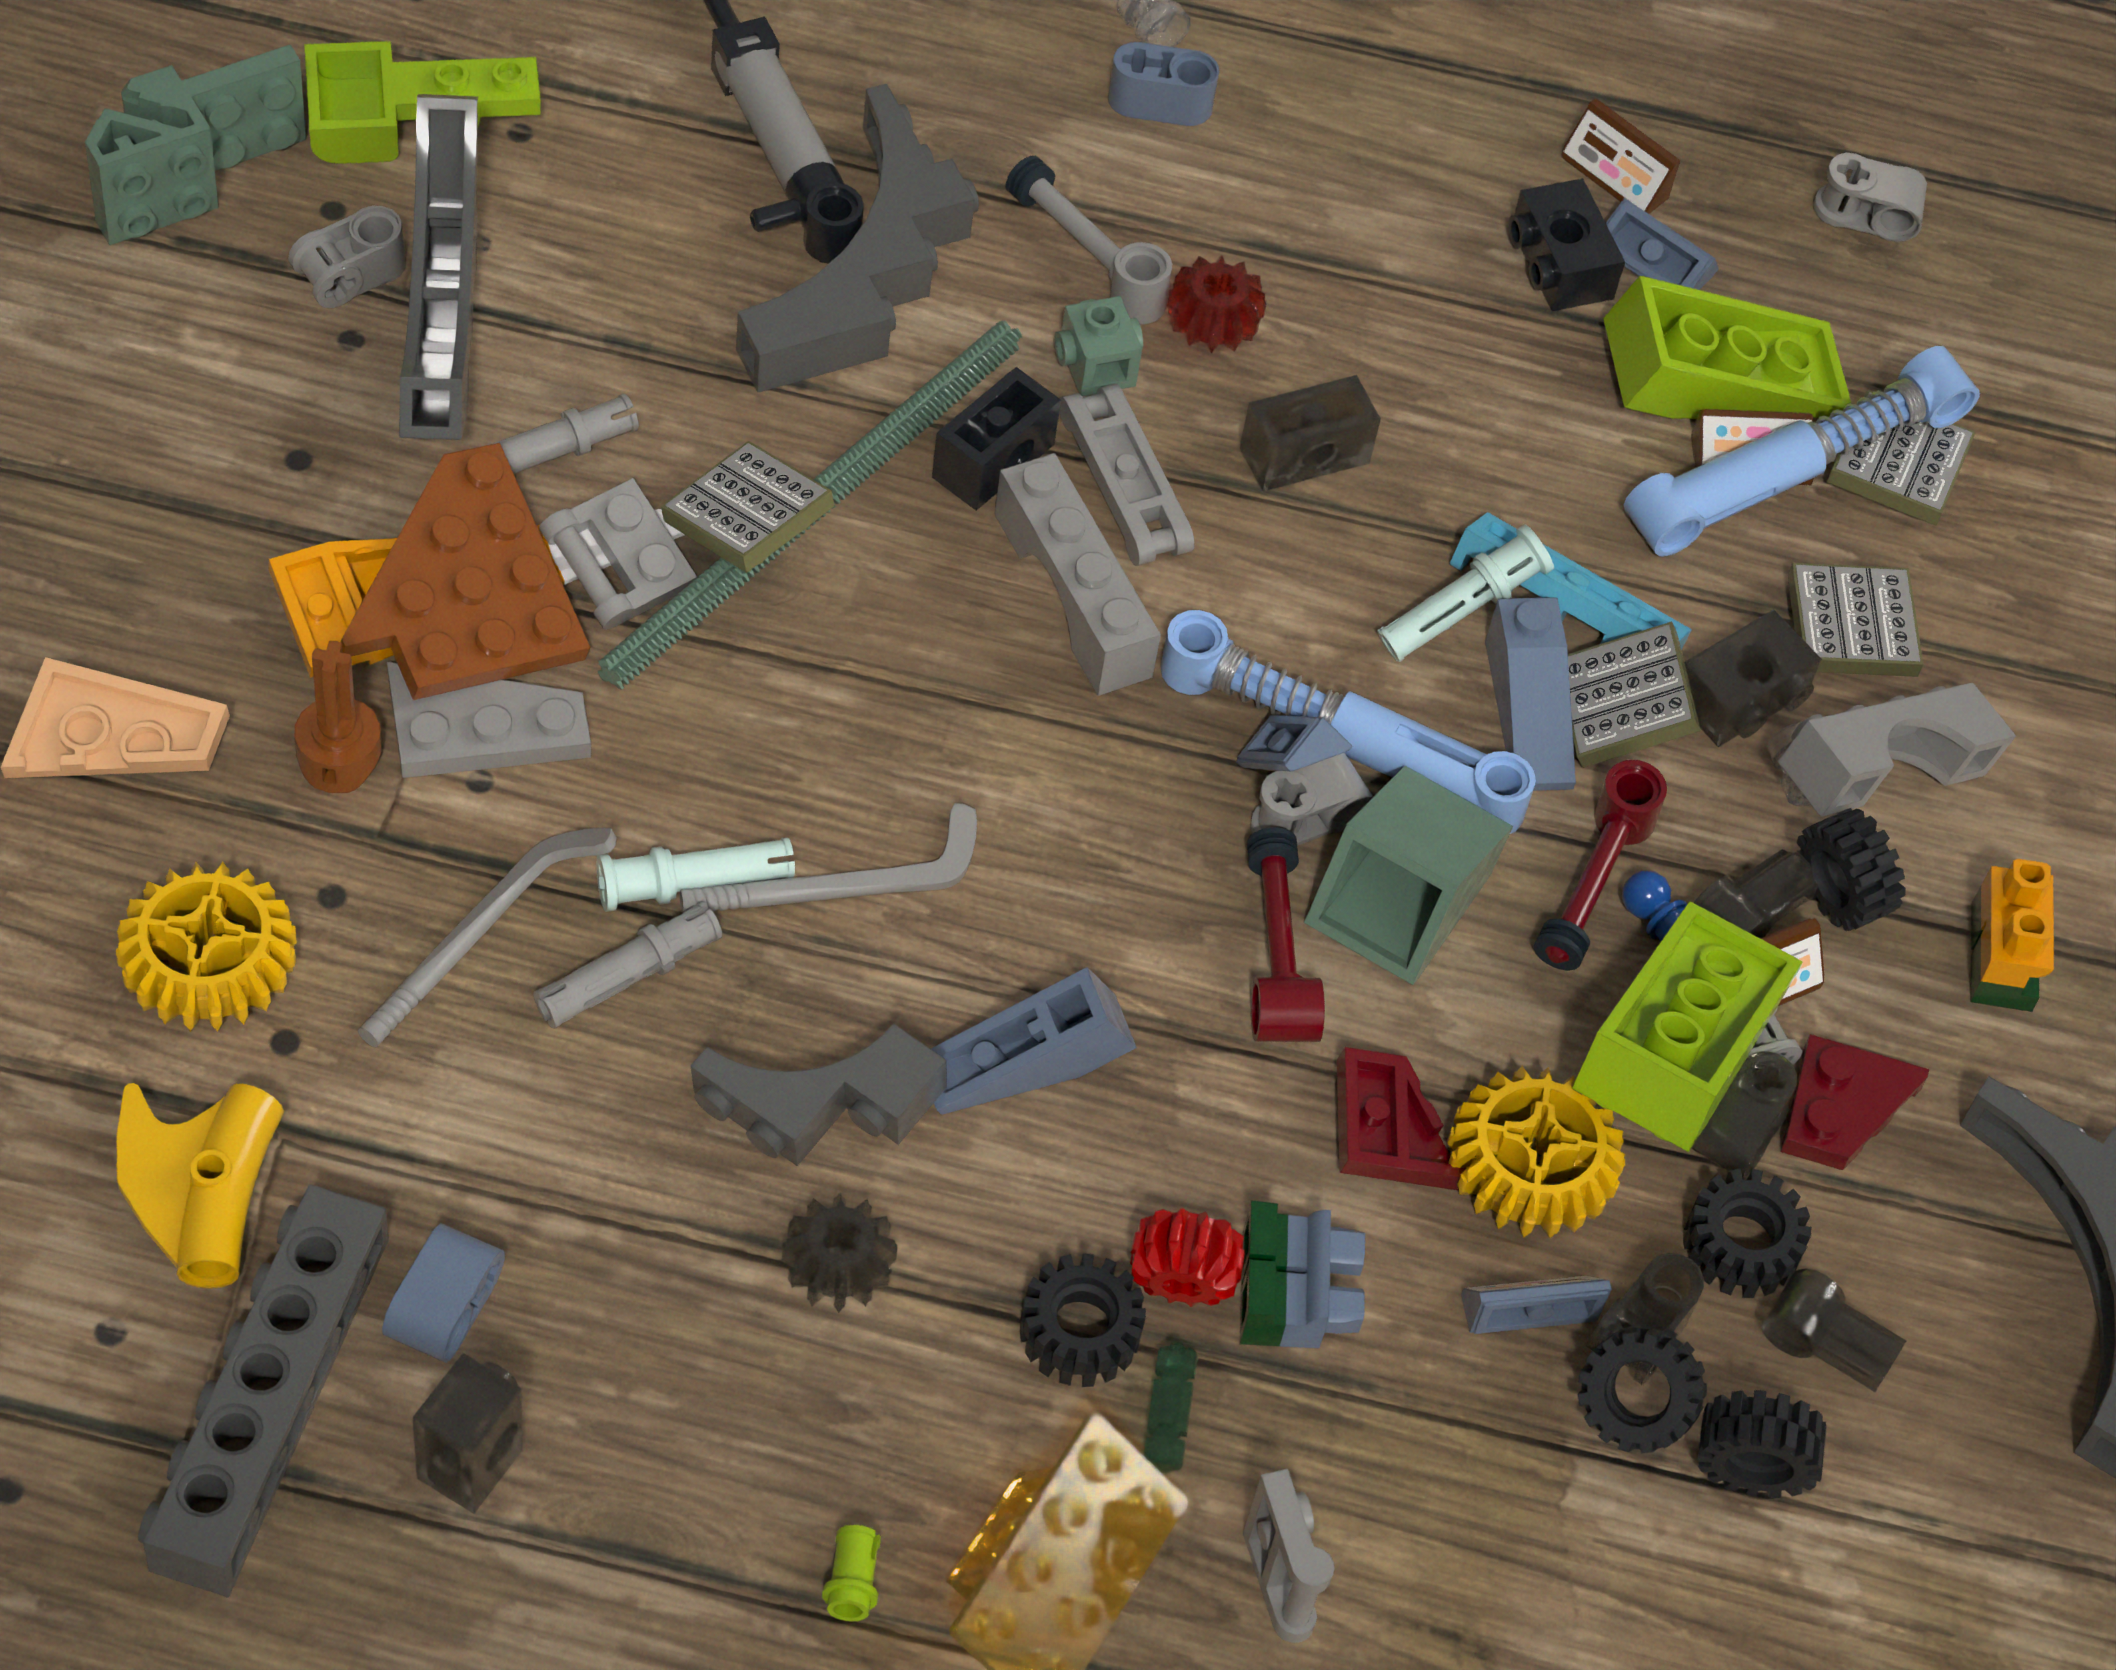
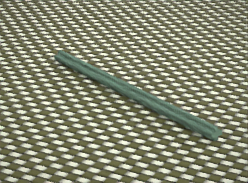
M1006 321L996 323L995 326L977 339L976 342L957 356L948 366L944 367L943 370L938 372L934 378L930 379L909 399L905 400L895 411L885 417L875 428L865 434L861 440L857 441L856 444L851 446L850 449L813 480L832 490L834 503L840 504V499L844 500L846 498L845 495H850V491H855V487L861 486L860 483L865 482L864 478L868 479L870 478L869 474H875V470H879L880 466H884L885 462H889L890 458L895 456L894 453H899V449H904V445L910 444L909 441H913L914 437H918V432H924L923 428H928V424L931 425L934 423L933 420H938V416H942L943 412H947L948 408H952L953 404L958 402L957 399L961 400L963 398L962 395H967V391L970 392L972 390L971 387H976V383H981V379L987 378L986 375H990L991 371L996 370L995 367H1000V363H1004L1005 359L1010 358L1009 355H1014V351L1019 350L1017 344L1020 341L1019 338H1023L1019 329H1011ZM797 534L768 556L764 562L755 566L747 573L722 557L719 558L720 560L711 565L709 569L693 580L694 582L679 592L662 609L658 610L636 631L632 632L630 636L614 647L609 654L598 661L602 669L597 671L600 678L604 682L609 681L611 684L616 685L620 690L624 689L623 684L628 685V679L631 681L635 679L633 674L639 676V670L645 671L644 665L649 667L651 665L649 661L655 662V657H661L660 652L666 653L665 647L670 649L672 647L670 643L676 644V639H682L681 634L687 635L686 629L691 631L693 629L691 625L697 626V621L702 622V616L708 617L707 612L712 613L713 608L719 607L717 603L723 604V599H729L728 594L733 595V590L738 591V585L744 586L743 581H750L749 577L753 578L755 576L754 573H759V568L764 569V564L768 565L770 563L769 559L774 560V555L779 556V551H785V547L791 546L789 542L794 543L795 538L801 537L800 534Z

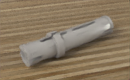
M621 394L615 399L580 412L576 408L568 409L561 412V419L543 424L496 443L501 444L513 473H517L574 452L576 456L589 453L593 444L627 432L637 431L639 429V422L636 413L617 420L611 419V416L634 407L626 394Z
M701 901L694 907L684 911L681 915L657 927L648 924L637 931L638 937L632 939L627 944L582 966L566 977L536 990L533 993L534 999L545 1021L548 1020L551 1028L555 1029L562 1023L572 1019L575 1015L596 1006L645 977L647 978L656 972L663 976L674 970L675 962L691 952L722 938L721 926L712 909L708 910V905Z

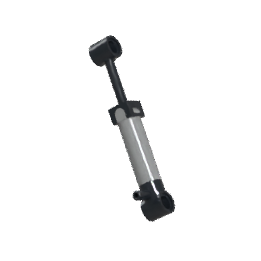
M703 0L717 26V29L712 30L711 70L724 95H734L788 198V200L753 209L750 213L752 227L760 232L800 221L804 228L803 242L805 250L812 258L829 264L845 250L862 227L864 210L862 197L855 189L844 183L779 61L780 43L766 17L739 22L728 0Z

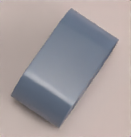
M1130 42L1120 46L1114 54L1108 102L1114 111L1126 117L1184 126L1200 125L1206 122L1212 114L1219 66L1214 58L1201 51L1142 42Z
M443 1223L439 1224L429 1236L395 1293L383 1321L382 1334L442 1362H449L458 1351L497 1283L505 1260L504 1250Z

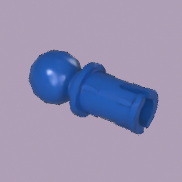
M1639 871L1625 882L1622 901L1628 912L1637 918L1651 919L1647 925L1646 932L1650 938L1662 941L1687 906V902L1685 900H1677L1670 903L1672 890L1666 878L1655 871Z

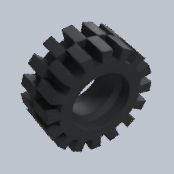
M1851 808L1845 809L1802 830L1803 835L1798 836L1797 844L1801 849L1796 851L1797 861L1805 866V868L1799 870L1802 880H1808L1811 888L1806 890L1811 900L1818 898L1820 901L1818 909L1822 915L1831 914V923L1837 928L1843 925L1845 931L1856 930L1894 912L1903 904L1900 898L1904 897L1906 888L1899 883V881L1905 879L1904 870L1896 867L1894 862L1900 859L1896 848L1889 850L1886 845L1890 837L1885 830L1876 831L1877 821L1871 815L1865 818L1864 811L1860 809L1852 811Z
M1741 1169L1729 1170L1725 1181L1720 1174L1712 1178L1707 1189L1703 1187L1684 1228V1230H1687L1683 1238L1684 1250L1692 1249L1688 1258L1691 1267L1695 1269L1704 1264L1706 1267L1701 1279L1709 1286L1716 1277L1722 1279L1724 1283L1720 1292L1730 1296L1736 1285L1742 1286V1298H1754L1759 1286L1764 1296L1774 1293L1779 1283L1784 1287L1791 1279L1794 1271H1796L1811 1238L1812 1227L1806 1226L1810 1218L1807 1206L1795 1209L1801 1196L1794 1188L1786 1195H1783L1780 1189L1784 1180L1775 1175L1770 1185L1762 1183L1763 1171L1751 1169L1747 1180H1743ZM1729 1217L1751 1219L1768 1232L1771 1244L1763 1250L1744 1248L1727 1236L1723 1229V1222Z
M1083 1253L1079 1266H1074L1071 1254L1059 1258L1057 1270H1055L1050 1262L1040 1269L1039 1279L1033 1277L1028 1285L1021 1314L1020 1339L1021 1342H1027L1026 1356L1030 1362L1040 1357L1039 1371L1047 1377L1050 1376L1055 1368L1061 1370L1059 1383L1071 1386L1073 1374L1082 1375V1387H1092L1095 1385L1096 1376L1099 1373L1105 1383L1116 1378L1118 1366L1125 1371L1132 1363L1134 1353L1137 1354L1146 1318V1308H1142L1144 1295L1141 1288L1131 1290L1134 1277L1127 1270L1118 1278L1114 1276L1117 1263L1108 1258L1105 1259L1102 1268L1094 1267V1254ZM1069 1303H1088L1105 1313L1108 1320V1328L1098 1337H1076L1065 1332L1060 1327L1057 1321V1313L1064 1305Z
M1743 1390L1733 1391L1731 1399L1721 1394L1714 1398L1713 1404L1709 1402L1706 1404L1702 1417L1697 1461H1699L1698 1467L1701 1473L1708 1472L1707 1478L1710 1481L1717 1483L1724 1480L1725 1489L1734 1492L1739 1487L1746 1488V1495L1758 1497V1491H1767L1769 1498H1781L1783 1490L1791 1496L1802 1494V1488L1810 1491L1816 1487L1817 1481H1821L1827 1426L1826 1422H1822L1823 1415L1818 1410L1810 1411V1404L1802 1400L1795 1404H1790V1396L1778 1393L1776 1399L1767 1398V1391L1754 1390V1397H1747Z

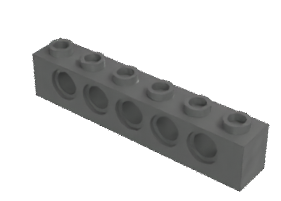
M309 1184L299 1206L290 1205L286 1209L277 1234V1244H280V1248L273 1263L263 1262L256 1273L250 1293V1301L254 1302L248 1317L245 1322L235 1321L227 1336L223 1350V1359L227 1362L218 1381L209 1379L202 1389L195 1411V1418L199 1422L190 1442L180 1440L172 1454L167 1471V1480L171 1481L167 1492L161 1503L151 1502L142 1519L138 1541L144 1544L149 1572L228 1598L230 1597L389 1241L386 1208ZM314 1262H324L331 1265L327 1270L318 1273L302 1270L306 1265ZM291 1319L300 1320L305 1323L301 1328L294 1331H281L275 1328L279 1323ZM261 1378H271L279 1382L273 1388L265 1391H256L248 1388L253 1381ZM232 1438H246L252 1441L248 1447L240 1451L231 1452L220 1448L224 1442ZM207 1498H216L225 1502L218 1510L211 1513H199L192 1510V1507L197 1502Z

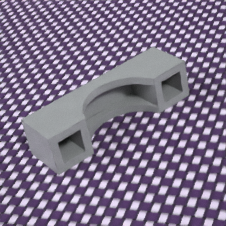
M1053 453L1000 470L995 516L1018 557L1022 559L1034 555L1050 574L1066 613L1071 649L1096 694L1099 696L1153 678L1161 634L1056 454Z
M1972 682L1951 688L1938 686L1925 694L1907 698L1899 695L1886 703L1868 707L1856 705L1845 712L1825 717L1821 714L1813 715L1795 728L1791 735L1793 742L1778 762L1818 814L1823 817L1839 813L1845 809L1863 807L1894 767L1892 759L1914 765L1933 776L1944 786L1985 776L2016 735Z

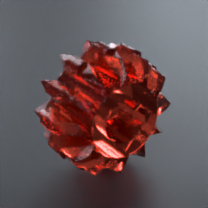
M1222 254L1215 263H1210L1203 257L1198 256L1192 267L1181 266L1179 273L1175 276L1173 287L1169 290L1167 299L1168 314L1172 315L1173 332L1186 333L1189 346L1198 342L1207 343L1211 354L1219 344H1223L1235 352L1238 345L1241 344V340H1253L1254 335L1258 332L1261 318H1264L1267 302L1265 300L1266 294L1261 292V276L1247 274L1245 261L1233 266L1226 264Z

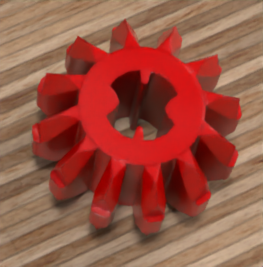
M1181 1208L1175 1213L1164 1209L1157 1210L1153 1216L1142 1218L1138 1231L1134 1233L1130 1264L1132 1265L1131 1275L1134 1277L1135 1283L1144 1287L1145 1293L1150 1296L1165 1297L1168 1303L1175 1301L1185 1302L1190 1307H1193L1196 1303H1204L1210 1306L1217 1305L1220 1300L1234 1297L1237 1283L1241 1280L1245 1255L1243 1250L1244 1236L1231 1229V1223L1225 1219H1212L1208 1217L1206 1211L1196 1214L1188 1212L1185 1208Z

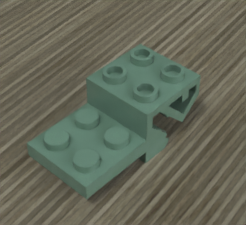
M291 44L185 80L180 79L172 65L131 78L121 92L124 113L104 108L85 141L96 223L108 244L113 245L130 238L141 237L148 232L185 219L196 218L203 213L218 208L215 171L232 167L237 163L275 150L285 149L290 145L306 140L301 64Z

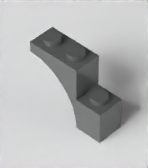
M895 1024L870 1046L857 1054L820 1068L800 1071H774L754 1068L726 1058L709 1047H706L690 1066L695 1093L694 1098L702 1109L720 1121H725L729 1117L747 1130L746 1135L748 1139L761 1152L772 1158H777L781 1154L796 1166L802 1162L846 1108L852 1121L863 1131L875 1137L882 1133L899 1145L947 1088L946 1060Z

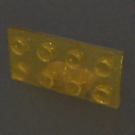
M1101 1415L1087 1416L1055 1466L1016 1474L948 1578L947 1583L967 1600L949 1628L950 1636L987 1670H1085L1188 1504L1186 1496Z

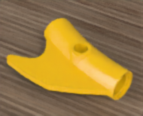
M129 1083L124 1087L117 1128L118 1187L146 1233L177 1268L179 1280L187 1285L211 1289L225 1287L238 1280L243 1234L253 1188L268 1146L284 1113L282 1105L276 1098L255 1086L248 1084H234L230 1086L226 1095L215 1105L195 1118L180 1124H166L155 1118L140 1087L136 1083Z

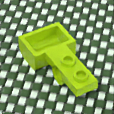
M391 41L304 44L310 145L313 153L318 158L329 163H371L395 160L399 155L397 121L417 120L418 94L478 96V126L480 124V117L541 115L536 57L392 62Z

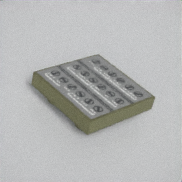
M1867 389L1864 397L1870 398L1873 391ZM1919 421L1911 426L1903 425L1902 430H1897L1894 427L1890 428L1889 436L1885 437L1882 434H1878L1875 443L1865 440L1861 449L1852 446L1849 449L1848 455H1843L1839 452L1827 483L1937 526L1976 432L1954 423L1943 428H1934L1928 421Z
M747 441L661 505V510L665 523L747 573L833 508L834 500L832 490L752 442Z
M1792 563L1788 573V583L1800 672L1919 676L1924 664L1909 568Z
M1672 621L1568 654L1573 740L1577 758L1583 768L1701 731L1678 634Z

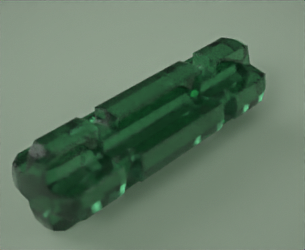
M1171 1342L1169 1346L1161 1347L1157 1354L1155 1374L1157 1377H1161V1380L1154 1379L1147 1425L1148 1434H1153V1438L1146 1437L1143 1462L1146 1468L1156 1470L1159 1474H1170L1171 1471L1180 1470L1184 1463L1186 1442L1185 1440H1180V1437H1187L1194 1389V1384L1188 1382V1379H1195L1198 1356L1194 1349L1184 1347L1183 1343Z

